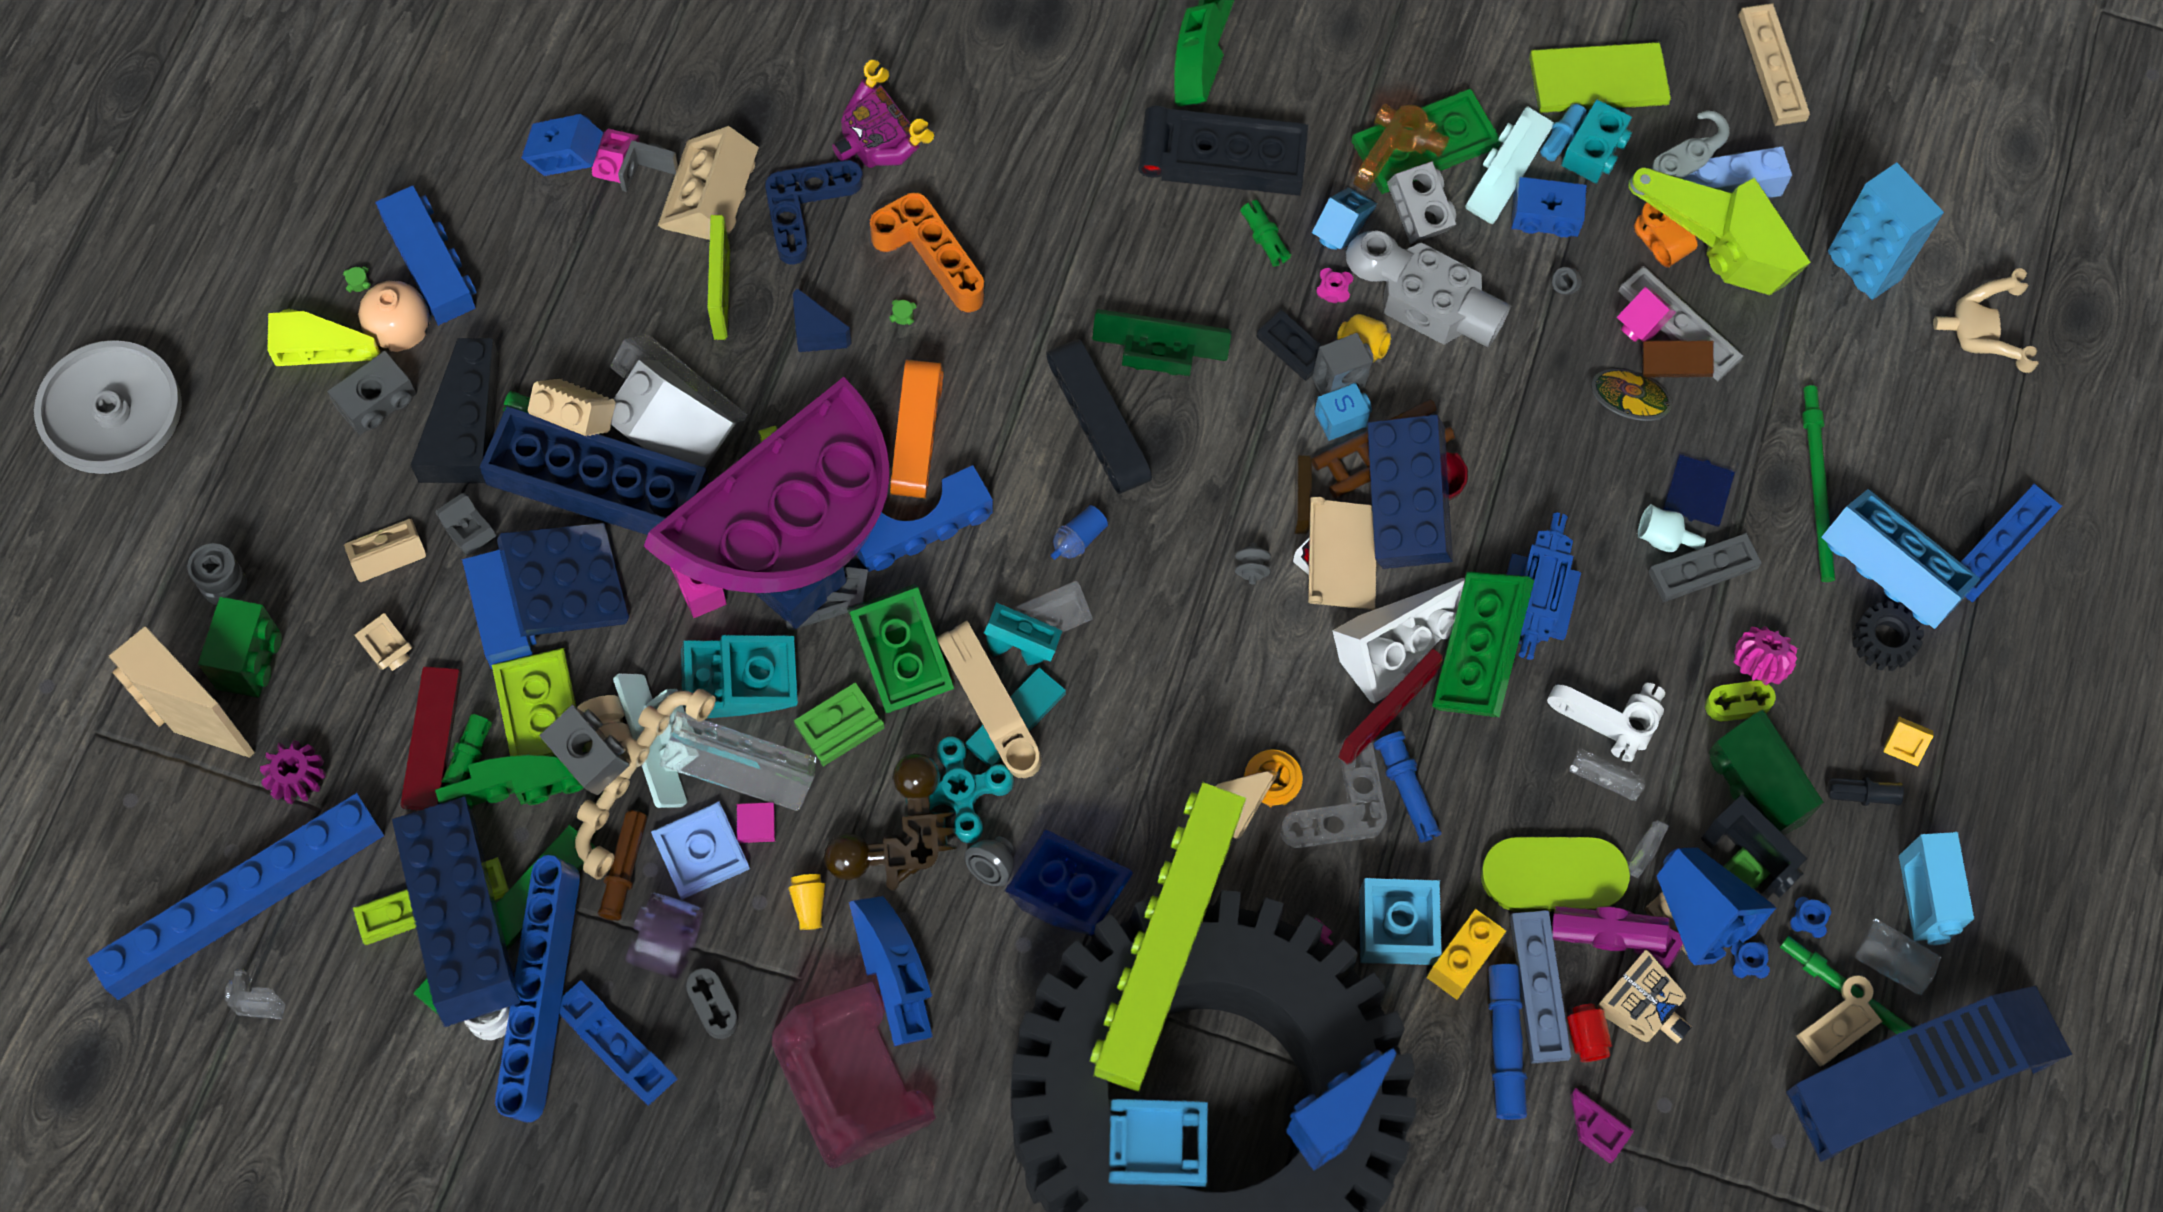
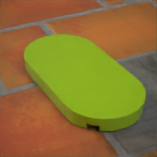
M1593 837L1508 838L1500 841L1490 849L1481 867V882L1485 892L1489 897L1498 902L1499 906L1513 912H1555L1556 906L1596 910L1598 907H1611L1624 895L1630 879L1628 863L1621 851L1610 842Z

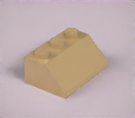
M730 126L687 140L658 226L665 230L710 240V215H723L725 217L727 234H729L736 224L735 216L740 202L745 197V187L749 175L755 167L754 160L759 147Z

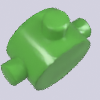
M364 266L362 268L353 267L345 270L343 275L348 284L345 289L350 293L352 291L360 292L369 289L371 283H369L366 275L369 270Z
M894 300L892 302L893 315L889 317L890 321L901 325L913 324V310L917 308L916 304L906 300Z

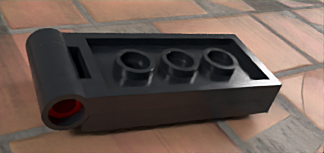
M1151 106L1145 110L1138 171L1143 176L1150 178L1162 176V181L1300 196L1304 177L1308 124Z

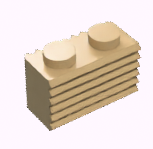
M562 379L544 380L533 384L528 413L587 437L588 435L608 433L616 403L614 399H609L608 396L603 397L602 394L598 395L597 392L586 390L585 387L580 388L579 385L575 386L574 383H568V381H563Z

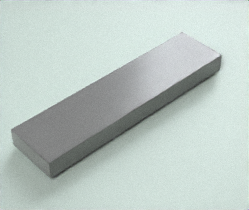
M1644 266L1620 286L1618 292L1630 303L1644 287L1653 289L1676 311L1672 318L1660 329L1672 341H1714L1713 378L1719 381L1743 358V355Z

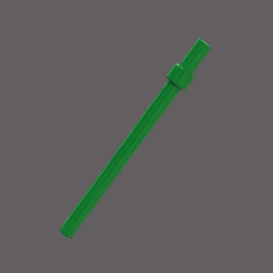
M1810 385L1803 388L1805 411L1802 413L1803 428L1807 429L1820 576L1822 582L1835 581L1833 552L1828 547L1827 542L1821 538L1830 527L1821 428L1825 425L1824 414L1819 409L1817 386Z
M1788 935L1780 945V948L1803 964L1802 969L1812 977L1819 976L1842 993V985L1847 979L1826 964L1828 960L1818 952L1814 951L1811 953ZM1856 985L1851 987V993L1854 997L1861 998L1863 996V990ZM1872 998L1868 1002L1882 1020L1881 1023L1895 1034L1912 1028Z

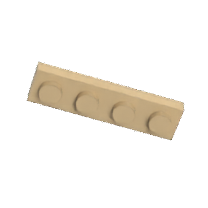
M1767 4L1742 8L1739 18L1775 126L1807 121L1810 112L1774 5Z

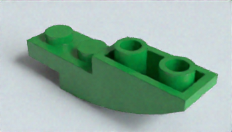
M1199 0L1198 6L1186 9L1178 37L1175 59L1174 89L1175 103L1178 107L1207 101L1224 55L1218 43L1234 0Z
M523 755L488 759L469 764L468 768L471 779L451 784L435 791L439 804L465 797L472 810L474 805L483 802L498 803L504 801L512 793L516 794L521 805L526 803L528 805H537L547 801L551 795L561 792L572 794L584 788L559 758Z

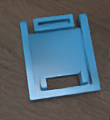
M1120 1099L1111 1101V1110L1126 1112V1116H1111L1110 1166L1125 1167V1172H1110L1109 1182L1184 1186L1206 1185L1207 1102ZM1182 1125L1198 1126L1197 1160H1183L1182 1162Z

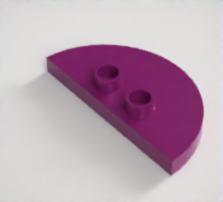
M844 377L841 378L650 530L643 547L674 570L692 579L732 591L747 593L782 592L802 588L828 577L846 565L865 544L883 510L889 485L888 453L883 434L875 416L858 391Z

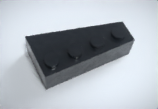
M493 338L457 339L411 462V468L418 483H486L479 467L494 433L500 360Z

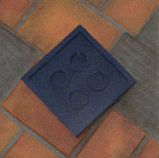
M604 523L499 534L497 542L521 637L624 625L627 623L629 616Z

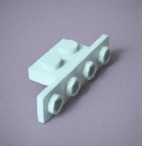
M1529 107L1524 109L1514 126L1508 123L1498 141L1503 143L1499 151L1493 148L1486 158L1483 166L1487 167L1488 170L1465 205V208L1493 224L1515 190L1519 177L1524 175L1554 123Z
M617 674L613 678L632 738L637 740L644 730V727L638 723L642 711L648 706L657 709L660 703L668 695L676 692L677 689H665L652 699L643 674ZM680 705L670 715V722L666 730L653 741L649 748L648 758L642 764L654 804L657 808L683 807L687 804L677 771L699 755L683 705Z

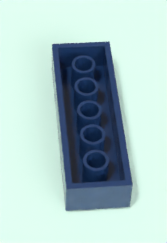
M507 406L479 467L488 486L648 535L650 530L710 483L707 468L598 434L586 437L527 412Z
M461 797L392 819L431 997L444 1027L519 1004L520 999L476 821L466 798Z

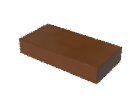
M1643 341L1644 377H1713L1714 341Z

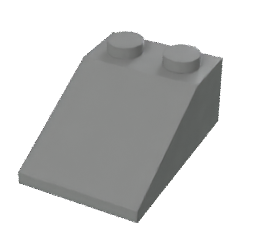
M638 360L614 397L616 404L611 425L623 435L647 450L705 468L735 425L733 420L659 361Z

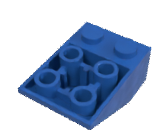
M1391 1049L1384 1055L1377 1050L1360 1063L1361 1067L1355 1071L1354 1075L1350 1077L1347 1072L1339 1075L1327 1085L1329 1089L1323 1093V1096L1317 1099L1312 1094L1294 1107L1296 1111L1290 1115L1292 1120L1286 1131L1313 1170H1316L1348 1147L1396 1055L1394 1049Z

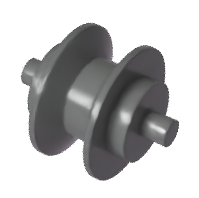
M1250 543L1249 547H1245L1235 554L1236 559L1242 562L1241 565L1235 568V573L1243 579L1249 580V584L1254 585L1257 580H1261L1270 574V568L1265 566L1264 563L1271 559V554L1257 547V543Z

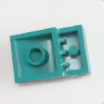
M722 635L720 641H683L680 651L682 691L694 693L698 689H703L715 696L714 708L707 718L751 715L797 706L794 636ZM686 714L687 719H694Z

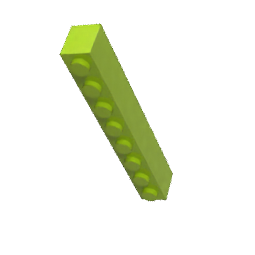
M1202 782L1198 794L1191 792L1184 810V814L1190 815L1186 828L1178 826L1171 848L1177 850L1172 863L1165 861L1158 879V883L1164 885L1160 897L1152 895L1145 913V918L1150 919L1146 933L1138 932L1131 953L1137 955L1132 969L1125 966L1117 988L1124 991L1119 1005L1111 1003L1104 1022V1025L1110 1027L1105 1041L1098 1039L1090 1059L1091 1062L1096 1063L1094 1076L1139 1092L1242 814L1246 800L1245 797Z

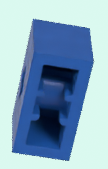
M582 114L532 124L521 158L544 176L593 167L603 132L588 117Z
M1519 177L1513 196L1511 229L1522 230L1525 233L1542 232L1555 234L1559 237H1578L1585 217L1586 185Z

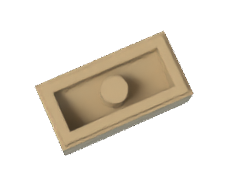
M412 518L344 544L350 564L359 582L369 580L426 557V552Z

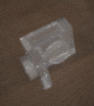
M236 969L233 980L230 979L226 986L225 1000L228 1002V1006L237 1015L283 1019L285 1004L275 994V991L268 988L254 987L250 992L252 978L245 970Z

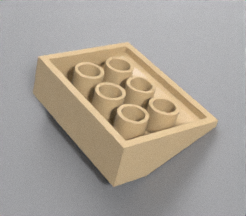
M146 627L142 628L109 655V658L117 666L112 673L158 727L166 723L174 733L246 757H251L255 753L219 704Z

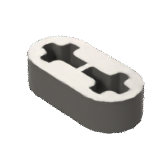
M709 969L695 970L690 974L686 983L689 998L707 1033L716 1039L728 1038L735 1032L738 1025L735 1009L715 972ZM701 979H704L706 983H714L709 987L713 997L709 1001H706L701 991L694 993L698 989L697 982ZM717 1006L723 1016H731L726 1019L727 1026L720 1029L717 1024L710 1025L715 1021L711 1011L712 1008Z

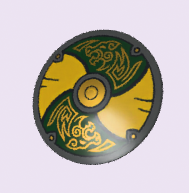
M1624 369L1604 370L1595 375L1591 383V389L1596 399L1612 412L1626 418L1640 421L1659 420L1667 416L1672 408L1670 395L1659 383L1634 371Z

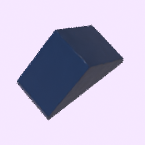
M799 289L793 292L798 352L845 349L851 345L850 327Z

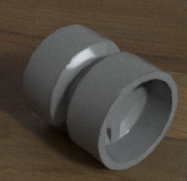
M216 543L202 545L189 557L187 564L188 574L207 601L217 605L220 597L238 600L244 594L247 587L246 574L227 547Z

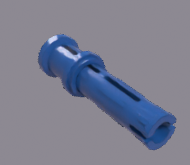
M1394 732L1378 739L1373 745L1375 750H1380L1387 770L1385 774L1387 778L1395 781L1419 837V842H1427L1433 839V835L1438 837L1442 832L1438 828L1415 774L1417 763L1415 759L1410 758L1403 742L1405 739L1404 732Z

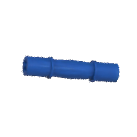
M1496 964L1488 968L1490 1003L1488 1007L1492 1011V1044L1496 1071L1492 1075V1080L1495 1084L1496 1118L1503 1120L1523 1119L1527 1117L1525 1088L1527 1074L1523 1073V1038L1519 1012L1523 1008V1004L1520 1001L1519 967L1514 964Z

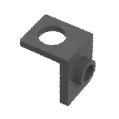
M632 140L618 176L622 191L627 192L638 165L676 175L678 169L676 154L658 144H644Z

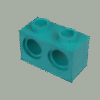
M1596 99L1570 143L1561 166L1597 184L1603 172L1609 175L1618 159V156L1614 155L1617 148L1624 150L1632 135V131L1628 130L1632 116Z

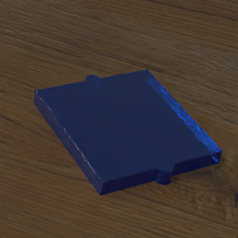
M1679 455L1663 510L1681 513L1691 522L1698 520L1719 527L1735 472L1711 465L1709 460L1702 462Z

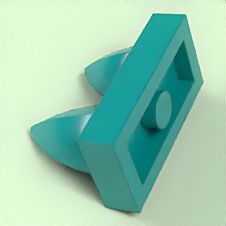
M996 602L984 634H986L987 646L992 657L1000 655L1014 646L1021 649L1022 657L1027 666L1044 660L1051 662L1063 630Z

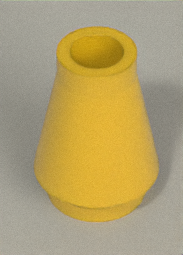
M806 874L791 877L792 886L788 887L798 917L800 930L822 928L821 919L825 883H821V875Z

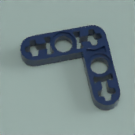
M840 161L779 171L767 178L765 188L779 258L784 263L789 265L799 264L805 260L808 254L800 204L857 193L863 185L862 170L858 164L852 161ZM850 174L852 181L845 182L843 175ZM829 176L833 177V186L829 184ZM810 178H819L824 182L816 190H811L805 186L806 181ZM799 181L800 191L796 192L795 182ZM783 185L785 193H778L777 186ZM783 212H791L796 216L795 221L790 224H782L777 218ZM793 234L796 246L795 252H790L788 248L787 235Z

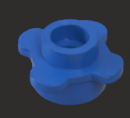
M1807 897L1798 898L1795 901L1797 909L1795 917L1790 920L1792 929L1796 932L1803 930L1811 933L1815 938H1822L1827 933L1825 924L1831 915V908L1818 900H1809ZM1808 915H1813L1814 920H1809Z
M1738 941L1732 945L1731 953L1735 958L1732 972L1736 977L1744 978L1746 975H1756L1758 978L1763 979L1769 974L1770 968L1767 966L1768 948L1764 943L1749 942L1744 944ZM1747 957L1753 958V963H1749Z

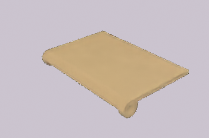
M1311 497L1308 603L1375 610L1376 560L1372 505L1328 501L1323 497Z

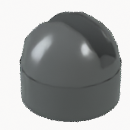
M1562 267L1554 273L1552 285L1558 293L1570 295L1577 292L1582 286V276L1574 268ZM1566 274H1568L1570 278L1573 280V284L1570 282L1568 278L1565 277Z

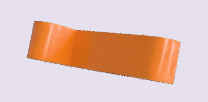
M919 193L907 194L872 214L870 218L871 241L877 250L890 252L911 242L959 310L974 312L982 307L984 303V279L924 195ZM920 213L921 215L915 217L910 216L909 214ZM884 228L892 229L890 232H881V231H880L881 229H884ZM929 238H937V239H939L938 241H935V242H929V241H927V239H929ZM947 263L957 264L955 267H946L944 265Z
M908 359L905 361L891 476V495L925 499L927 497L938 399L941 398L944 370L942 363Z

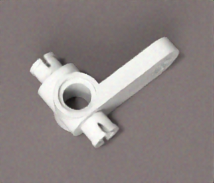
M1644 683L1640 694L1631 695L1623 713L1564 685H1555L1547 702L1559 713L1615 740L1616 743L1611 749L1612 754L1618 758L1624 749L1625 753L1621 760L1631 762L1637 750L1646 749L1653 733L1658 727L1664 713V708L1660 702L1665 696V691L1658 687L1652 695L1651 692L1655 684ZM1629 720L1641 722L1645 730L1634 729Z

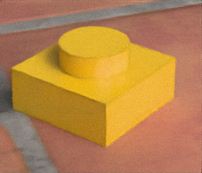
M1898 717L1883 747V752L1918 766L1933 738V730Z

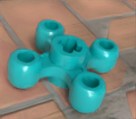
M947 736L937 746V756L940 763L946 768V775L939 783L935 792L929 796L930 811L933 807L943 804L952 807L956 812L954 821L956 837L964 843H973L983 833V823L974 811L976 800L984 794L996 796L1008 794L1014 786V776L1002 764L993 765L985 773L979 775L969 773L964 768L966 748L963 742L957 737ZM948 750H957L953 755L946 754ZM998 777L1005 778L1002 783L994 782ZM962 785L966 786L967 791L965 793L959 790L957 795L954 794L953 788L955 786L961 788ZM967 824L974 825L969 831L963 830V827Z

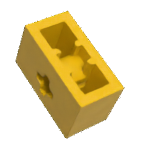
M1475 909L1434 964L1427 979L1458 1000L1496 948L1506 930Z

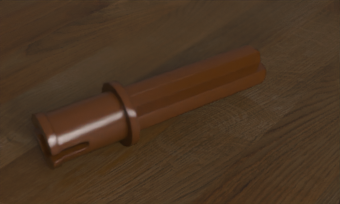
M631 810L625 814L614 854V862L609 876H605L603 880L606 887L597 912L602 918L619 921L622 918L621 914L627 892L633 888V883L630 880L647 821V816L642 812Z

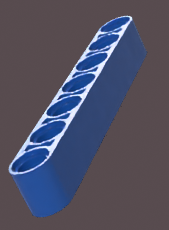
M552 855L539 858L531 872L514 978L520 1003L510 1006L495 1097V1105L500 1114L526 1123L537 1120L545 1108L580 882V874L576 867ZM558 871L557 878L553 881L554 875ZM553 908L551 915L547 918L550 909ZM547 945L546 951L542 955V950ZM541 982L540 989L536 993V988L538 984ZM535 1020L534 1027L530 1031L531 1023ZM529 1058L528 1066L524 1070L525 1061ZM523 1096L522 1104L518 1109V1102Z

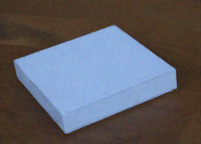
M720 802L651 831L681 900L750 869Z

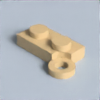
M1852 976L1848 978L1841 988L1844 1001L1796 1035L1819 1067L1826 1064L1882 1022L1868 1004L1873 996V987L1865 977ZM1858 984L1862 986L1864 994L1861 998H1856L1852 995V985Z

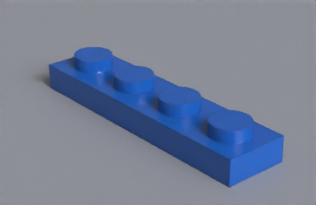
M2033 484L1960 562L1980 578L1978 583L1965 596L1972 603L2062 507L2037 485Z

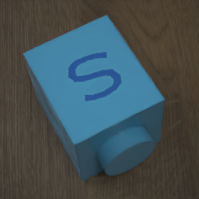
M1354 383L1319 396L1314 413L1328 441L1365 428L1370 412H1372V406L1368 396L1365 393L1361 394L1357 384Z

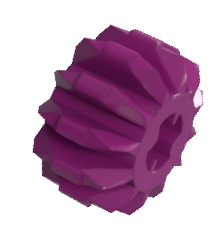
M293 740L289 749H286L283 743H278L277 749L279 752L276 755L266 752L265 757L270 763L260 766V772L263 776H266L261 782L266 790H271L270 795L275 800L284 797V800L292 805L297 795H299L303 801L308 802V794L306 792L310 789L314 792H320V786L316 781L326 778L325 771L320 768L324 764L321 755H315V749L310 744L301 747L299 741ZM292 770V771L297 772V773L294 775L293 773H290L289 771Z

